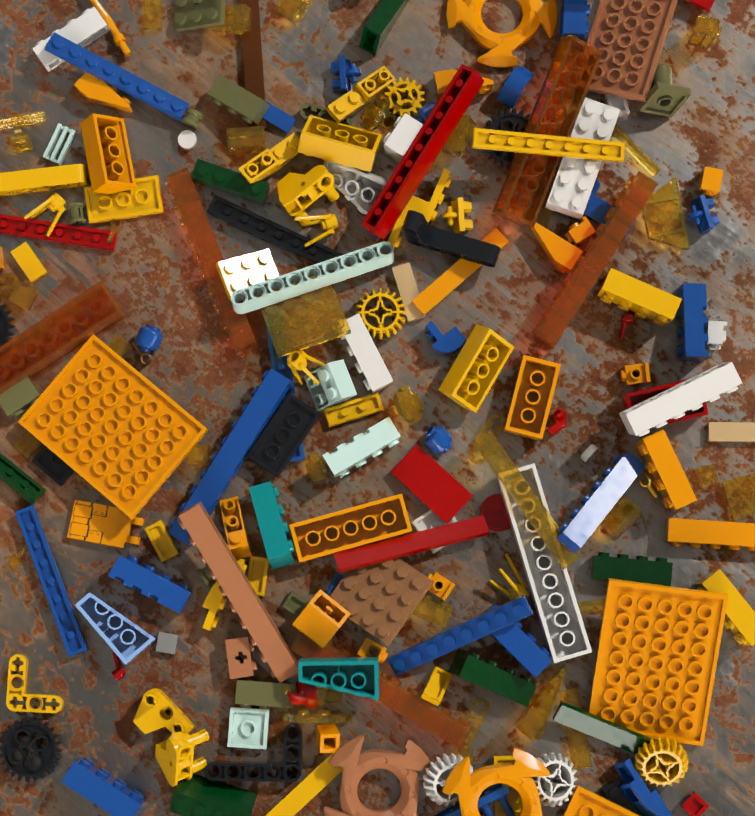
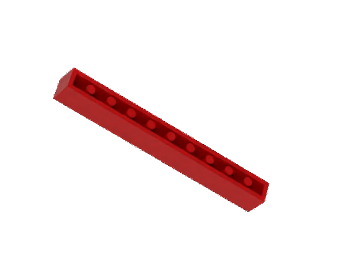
M463 64L459 67L362 221L361 225L370 234L383 241L386 239L484 83L477 70Z

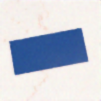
M267 102L270 107L263 118L289 133L297 119Z

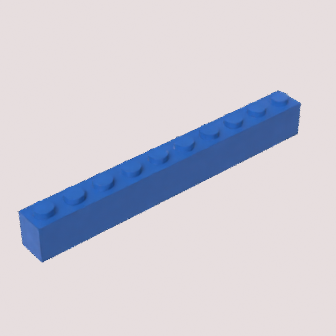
M272 368L263 374L261 378L263 382L260 387H256L252 392L250 403H246L242 408V416L232 424V432L222 440L220 444L222 448L212 456L210 460L212 464L208 470L205 469L202 472L199 485L193 487L190 492L191 497L189 501L183 503L179 510L180 512L201 501L209 516L212 514L247 458L246 455L293 384L290 379ZM175 518L169 526L171 529L169 534L186 545L192 546L188 538L190 534L187 529L183 530L178 522L180 518Z

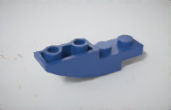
M630 758L614 765L624 782L619 786L620 790L641 815L673 816L657 790L649 791L645 781L639 775Z

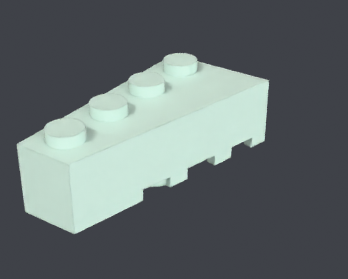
M387 417L368 428L364 434L360 433L349 440V443H342L337 446L331 454L327 452L322 456L335 478L338 476L343 478L350 473L349 469L356 466V468H359L367 463L366 459L370 456L375 458L383 453L382 449L389 446V448H392L400 443L398 439L401 436L391 419Z

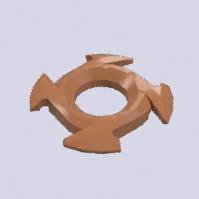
M359 735L342 745L328 761L334 767H342L339 789L342 811L325 806L323 810L326 816H427L424 813L421 815L417 814L419 795L417 771L426 772L425 768L431 767V761L420 746L410 739L404 744L406 747L404 753L402 751L380 749L364 750V752L360 753L364 736ZM378 768L393 772L398 777L401 787L396 802L383 810H373L366 807L359 800L357 794L358 784L363 775L370 770Z

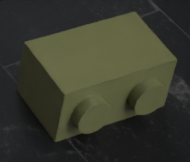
M27 376L0 394V406L9 418H19L25 413L24 410L31 407L39 398L41 392L33 380Z

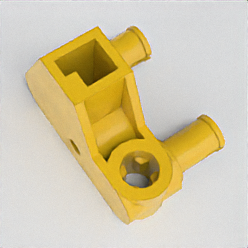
M324 165L315 166L305 175L289 172L277 182L280 202L288 214L295 217L308 216L305 209L324 193L330 202L336 201L340 195L333 186V175L328 172ZM310 220L299 221L301 226H305L310 222Z
M158 688L150 689L144 694L133 720L144 734L166 727L172 734L175 732L188 734L195 727L192 721L174 702ZM167 709L171 711L170 715L166 714Z
M206 729L191 735L175 732L167 740L156 744L155 757L171 786H176L178 781L183 779L190 780L193 773L205 769L207 766L206 759L203 756L193 761L194 747L209 740V734Z

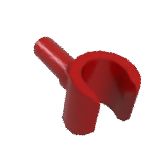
M633 314L622 315V325L618 339L623 340L627 324H633Z
M112 652L117 668L112 671V675L116 680H120L126 673L119 662L117 654Z

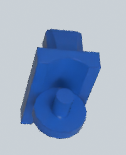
M342 55L338 56L339 60L330 63L332 73H340L339 79L332 80V88L335 91L347 93L352 90V83L357 82V77L362 75V71L356 69V64L350 63V60L345 59V56Z
M704 194L691 201V214H688L687 218L688 220L694 219V223L698 225L700 233H704L720 223L718 215H711L709 210L715 205L712 197H705Z

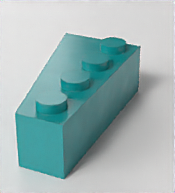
M271 481L249 487L267 558L272 568L276 569L295 563L292 553L295 551L293 542L287 536V533H290L288 524L283 522L282 518L285 515L282 504L278 505L277 498L280 497L277 486L273 487Z
M379 657L299 659V682L352 693L361 697H369L379 701Z

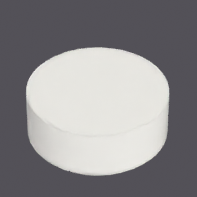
M184 130L178 136V143L184 150H191L197 145V137L194 132Z
M591 444L580 456V459L586 463L598 448Z

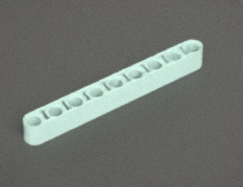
M380 242L236 290L231 295L233 309L238 314H245L388 266L395 259L394 247L390 242Z

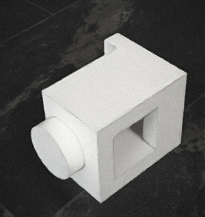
M708 320L704 333L708 334L707 346H709V349H721V345L726 341V331H723V328L727 326L728 322Z

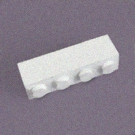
M93 7L83 11L77 19L68 21L62 29L53 31L47 39L37 42L32 49L46 70L50 72L65 61L45 50V46L54 32L85 48L110 30L99 12Z
M358 313L338 323L340 329L337 332L342 340L345 339L348 343L346 349L350 357H355L357 363L354 365L359 374L363 373L365 377L363 383L366 389L375 393L393 384L394 381L360 314Z

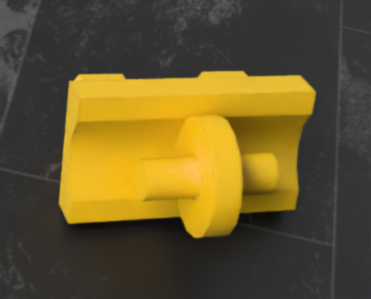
M458 197L457 200L451 201V206L447 207V213L442 214V219L447 220L448 226H452L453 233L461 234L473 229V221L464 219V214L471 213L472 203L463 201V197Z

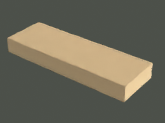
M410 262L392 267L391 270L402 299L401 302L405 304L404 311H406L407 321L411 322L425 318L426 315L424 316L412 303V300L419 295Z
M755 422L707 423L708 442H755Z

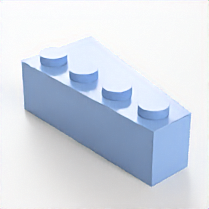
M90 592L75 604L76 608L126 666L156 641V638Z

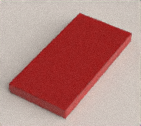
M417 444L391 471L392 475L446 524L473 497L467 489Z

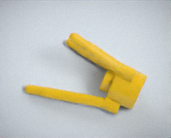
M54 193L46 201L25 215L24 219L29 217L35 219L47 208L53 213L58 211L46 233V236L49 237L61 214L66 210L63 207L66 202L59 194Z
M331 213L294 218L295 221L315 220L310 221L305 226L320 224L322 230H326L323 234L305 243L304 247H308L322 238L334 234V229L338 228L337 218L335 214Z
M303 350L292 352L288 356L287 365L292 370L299 385L303 383L296 370H303L316 385H319V381L306 368V359L319 366L325 364L307 355Z
M506 553L507 562L519 584L517 582L514 584L501 568L499 572L511 586L508 589L510 592L493 580H489V583L512 601L522 595L526 597L529 593L526 590L527 586L522 581L512 560Z

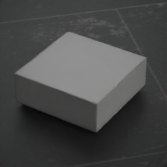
M159 632L156 651L176 654L179 635Z

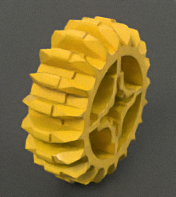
M378 288L377 294H375L374 289H371V296L367 292L364 293L366 300L359 298V302L363 305H356V309L360 311L355 312V315L360 314L368 332H373L372 338L375 339L376 333L379 334L380 340L383 339L384 333H386L387 338H390V331L396 335L395 327L402 329V325L398 322L405 323V319L400 317L406 315V311L401 310L405 307V304L398 305L402 300L401 297L394 299L396 296L395 292L390 296L388 295L389 289H386L384 294L382 293V288ZM377 300L376 308L365 311L372 301ZM383 300L389 301L395 307V310L385 308ZM380 305L381 310L386 313L382 316V322H380L378 315H375V313L379 312ZM396 316L394 322L384 328V321L387 318ZM365 317L375 319L378 323V328L370 325Z
M658 737L657 741L651 738L650 743L644 742L643 747H639L634 762L643 781H646L648 786L653 783L655 788L658 785L664 788L666 784L672 787L673 782L679 783V778H684L689 763L683 746L677 744L675 739L670 742L668 737L665 740H661Z

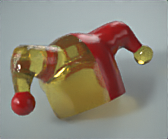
M299 679L296 681L297 693H293L289 685H285L282 688L291 704H303L309 708L319 707L325 702L338 703L343 695V691H333L326 687L299 682Z

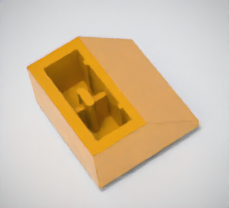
M320 589L292 625L323 650L351 613Z

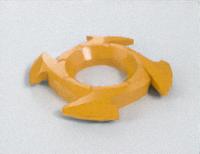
M448 0L446 18L448 29L455 28L457 23H461L479 46L486 51L490 50L477 58L478 63L490 67L507 68L518 66L517 57L513 56L512 53L534 36L540 24L549 38H552L557 24L556 0H548V2H542L541 0H515L521 8L522 21L516 29L508 33L493 32L483 23L481 10L488 0Z
M514 748L512 753L515 759L514 762L484 766L474 770L470 775V757L466 756L453 768L446 779L442 792L449 796L452 793L458 794L462 816H481L478 810V800L481 793L493 784L503 783L515 788L522 798V808L518 816H543L538 789L532 777L549 776L550 772L540 760L528 752Z

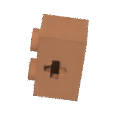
M249 636L226 639L225 645L230 679L254 676V671H258L256 659L253 660L252 657L255 646L251 643ZM240 652H242L243 655L247 656V658L244 659V663H241V660L237 659V656L240 655Z

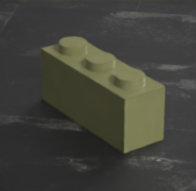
M221 75L217 76L207 93L212 97L211 101L220 107L222 104L225 105L228 112L235 116L237 113L242 115L241 119L249 124L254 122L259 125L270 107L263 99Z
M238 679L236 683L235 704H239V708H251V705H258L259 709L262 710L278 707L279 711H290V708H294L295 705L291 704L286 693L289 690L296 693V683Z

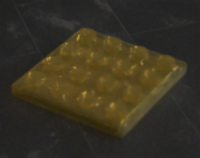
M333 284L260 308L278 358L351 333Z

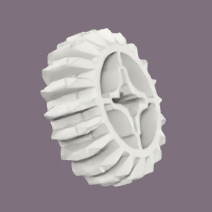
M549 752L548 755L543 753L541 758H536L545 767L551 765L548 767L550 775L532 777L538 789L540 803L550 807H555L556 804L561 806L563 801H569L568 795H574L571 790L572 788H577L576 785H573L574 781L578 780L577 777L573 776L577 771L572 769L574 764L568 762L569 759L567 757H562L559 753ZM546 777H549V778L553 777V779H554V780H557V782H554V781L550 782V780L547 779Z
M443 753L441 759L436 756V762H430L431 767L425 768L427 774L423 775L425 793L431 801L436 802L438 805L443 804L447 807L450 803L455 806V802H459L458 794L452 793L449 796L437 790L436 784H440L443 790L446 779L453 768L464 759L461 755L457 754L455 756V754L450 753L447 756V754ZM470 764V775H471V774L473 773V767H472L471 764Z

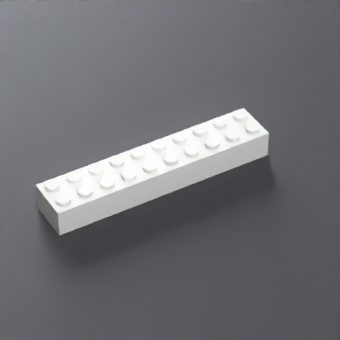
M535 463L497 474L498 485L548 651L551 654L552 663L591 653L592 649L559 541L556 539V531Z

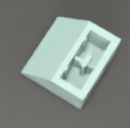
M344 359L329 362L311 372L319 381V385H316L307 375L304 376L317 411L342 403L357 395Z

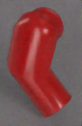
M562 408L554 410V424L546 429L552 437L566 426V412Z

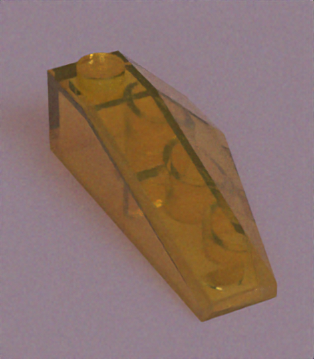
M563 664L514 724L518 730L533 742L535 739L539 740L545 733L544 728L547 725L568 668Z

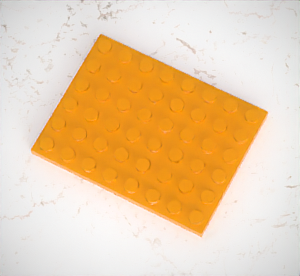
M94 334L18 421L19 424L132 520L208 431L205 426Z
M608 578L588 712L654 740H657L658 737L661 740H665L668 737L670 742L675 739L677 743L703 746L728 595L726 593Z

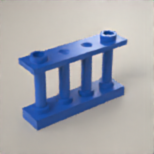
M498 783L481 793L478 800V808L482 810L484 816H493L489 803L494 800L500 802L506 816H515L506 798L507 794L510 793L507 784ZM460 803L434 816H462Z

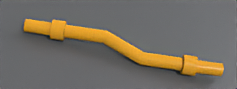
M89 0L108 25L116 46L120 47L125 57L130 56L131 51L126 44V39L119 32L110 15L98 0Z

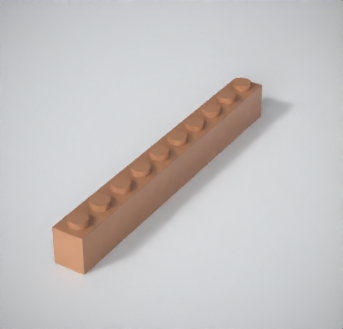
M199 501L179 514L180 519H178L180 526L183 530L187 529L190 534L188 538L191 544L197 546L200 551L198 553L203 563L207 562L210 567L209 573L214 580H218L220 592L230 600L229 606L234 613H238L241 618L239 622L242 628L249 631V639L261 651L259 655L262 661L269 664L271 676L274 679L277 678L281 683L298 673L297 659L202 502Z

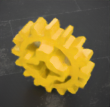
M400 77L398 83L393 80V87L388 85V92L384 94V97L388 98L385 100V105H389L387 110H393L394 117L400 114L402 118L405 113L409 116L413 113L416 116L417 109L422 108L421 104L425 103V99L421 98L425 96V92L420 91L422 86H416V80H413L412 83L409 82V77L406 78V81H403ZM413 91L417 95V100H415V97H413L412 95ZM392 96L397 100L396 105L392 101ZM408 96V99L401 100V97Z

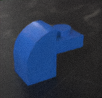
M518 65L509 75L497 100L513 109L520 100L525 88L532 81L534 74Z
M432 321L425 326L427 337L431 341H436L432 344L431 348L439 354H453L461 349L467 341L456 326L445 335L440 332Z

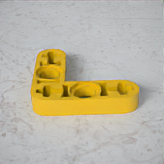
M23 654L12 656L8 667L7 708L15 712L57 713L61 711L64 707V700L58 695L26 694L28 659ZM18 657L20 661H23V665L19 666V672L23 671V674H13V671H17V665L14 664V661L18 660ZM15 677H19L22 680L20 688H15L12 685V680ZM17 697L18 701H25V697H27L26 703L19 704L16 708L14 704H11V700ZM32 698L40 700L39 708L34 709L31 707L30 701ZM44 698H47L46 702H53L56 699V702L60 704L55 710L50 705L45 706L46 710L43 709L45 705Z

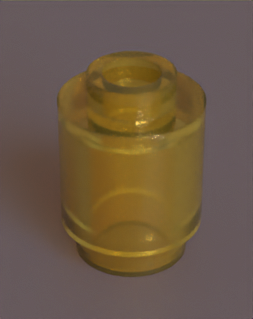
M318 453L307 455V460H304L308 477L311 478L312 482L326 479L327 470L323 456H318Z

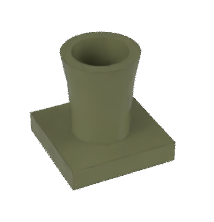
M664 64L657 65L651 90L648 92L646 102L641 101L639 103V111L672 118L691 96L690 88L673 85L672 68Z

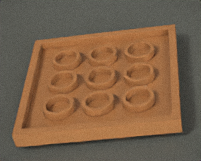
M396 558L349 570L330 597L351 613L347 619L389 646L434 582L401 559Z

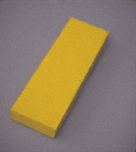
M378 392L324 409L329 428L384 411Z

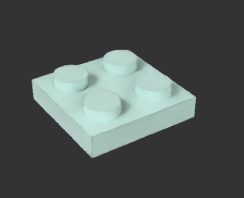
M230 707L227 747L266 750L270 710Z

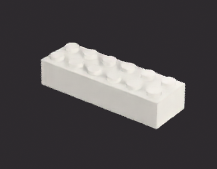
M584 97L570 137L610 141L621 109ZM563 157L545 208L581 220L602 161Z
M722 362L620 412L619 415L628 433L641 437L650 432L649 429L652 427L660 428L666 425V420L678 419L684 416V412L687 410L694 411L701 408L703 402H713L721 398L719 395L721 393L727 392L728 394L738 389L737 386L742 384V381L732 362Z

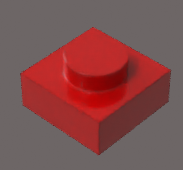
M694 791L680 805L690 816H700L709 807Z

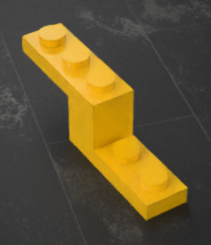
M443 169L430 202L416 196L411 197L396 221L387 241L392 243L394 248H398L402 240L400 234L408 210L423 214L428 225L430 221L434 223L438 214L435 211L437 205H442L445 198L443 191L445 187L449 188L453 179L450 177V170Z

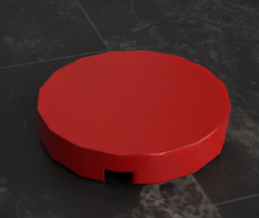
M493 494L487 497L480 507V516L484 515L488 529L495 532H503L510 529L511 524L502 494Z

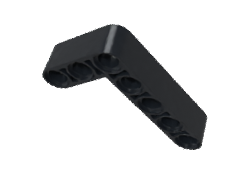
M408 210L402 226V231L407 241L413 245L484 266L495 267L501 248L494 244L429 226L424 215L416 211Z
M290 723L284 731L283 762L212 761L205 767L204 773L206 778L212 781H297L302 773V727L298 723ZM296 727L299 730V735L291 737L288 734L289 728ZM290 747L297 748L298 756H289L288 749ZM210 766H217L219 774L216 776L211 775L209 772ZM230 766L238 768L239 774L237 776L230 775ZM249 767H256L259 771L258 775L251 776L248 773ZM276 767L278 775L275 777L270 776L268 768ZM295 767L298 770V775L290 777L287 773L288 768Z

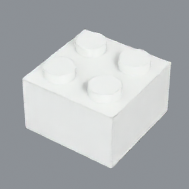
M406 113L402 118L399 116L394 123L395 128L393 132H389L383 140L385 143L383 146L384 155L400 163L424 124Z

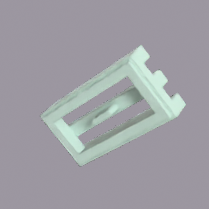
M58 123L43 158L61 166L77 132ZM61 130H63V132H62V134H61V136H60V138H59V140H58V142H57V144H56V147H55V149H54V151H53V153H52V155H51V157H50L51 151H52V149H53V147H54V145H55V143H56V141H57V139H58V137H59V135H60V132H61ZM67 133H70L58 160L55 159Z

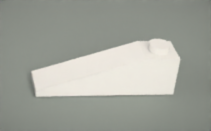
M324 161L323 164L334 177V188L342 192L345 198L351 201L365 215H367L389 180L372 172L360 171L357 168L342 166L332 161Z

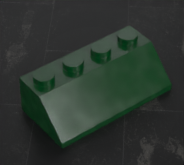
M193 773L190 780L183 779L178 782L169 812L181 816H251L257 793L219 781H212Z

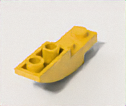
M382 66L357 83L355 88L326 107V111L338 124L348 116L350 118L382 94L388 85L391 86L392 81H396V78L385 66Z
M295 133L291 134L271 149L267 148L238 170L250 184L268 177L286 166L292 158L299 154L300 138Z
M240 559L237 562L243 572L246 573L248 565L245 563L247 560ZM218 580L212 586L202 606L209 609L202 627L209 631L213 627H217L220 619L217 616L219 609L223 610L227 601L219 590L220 584Z

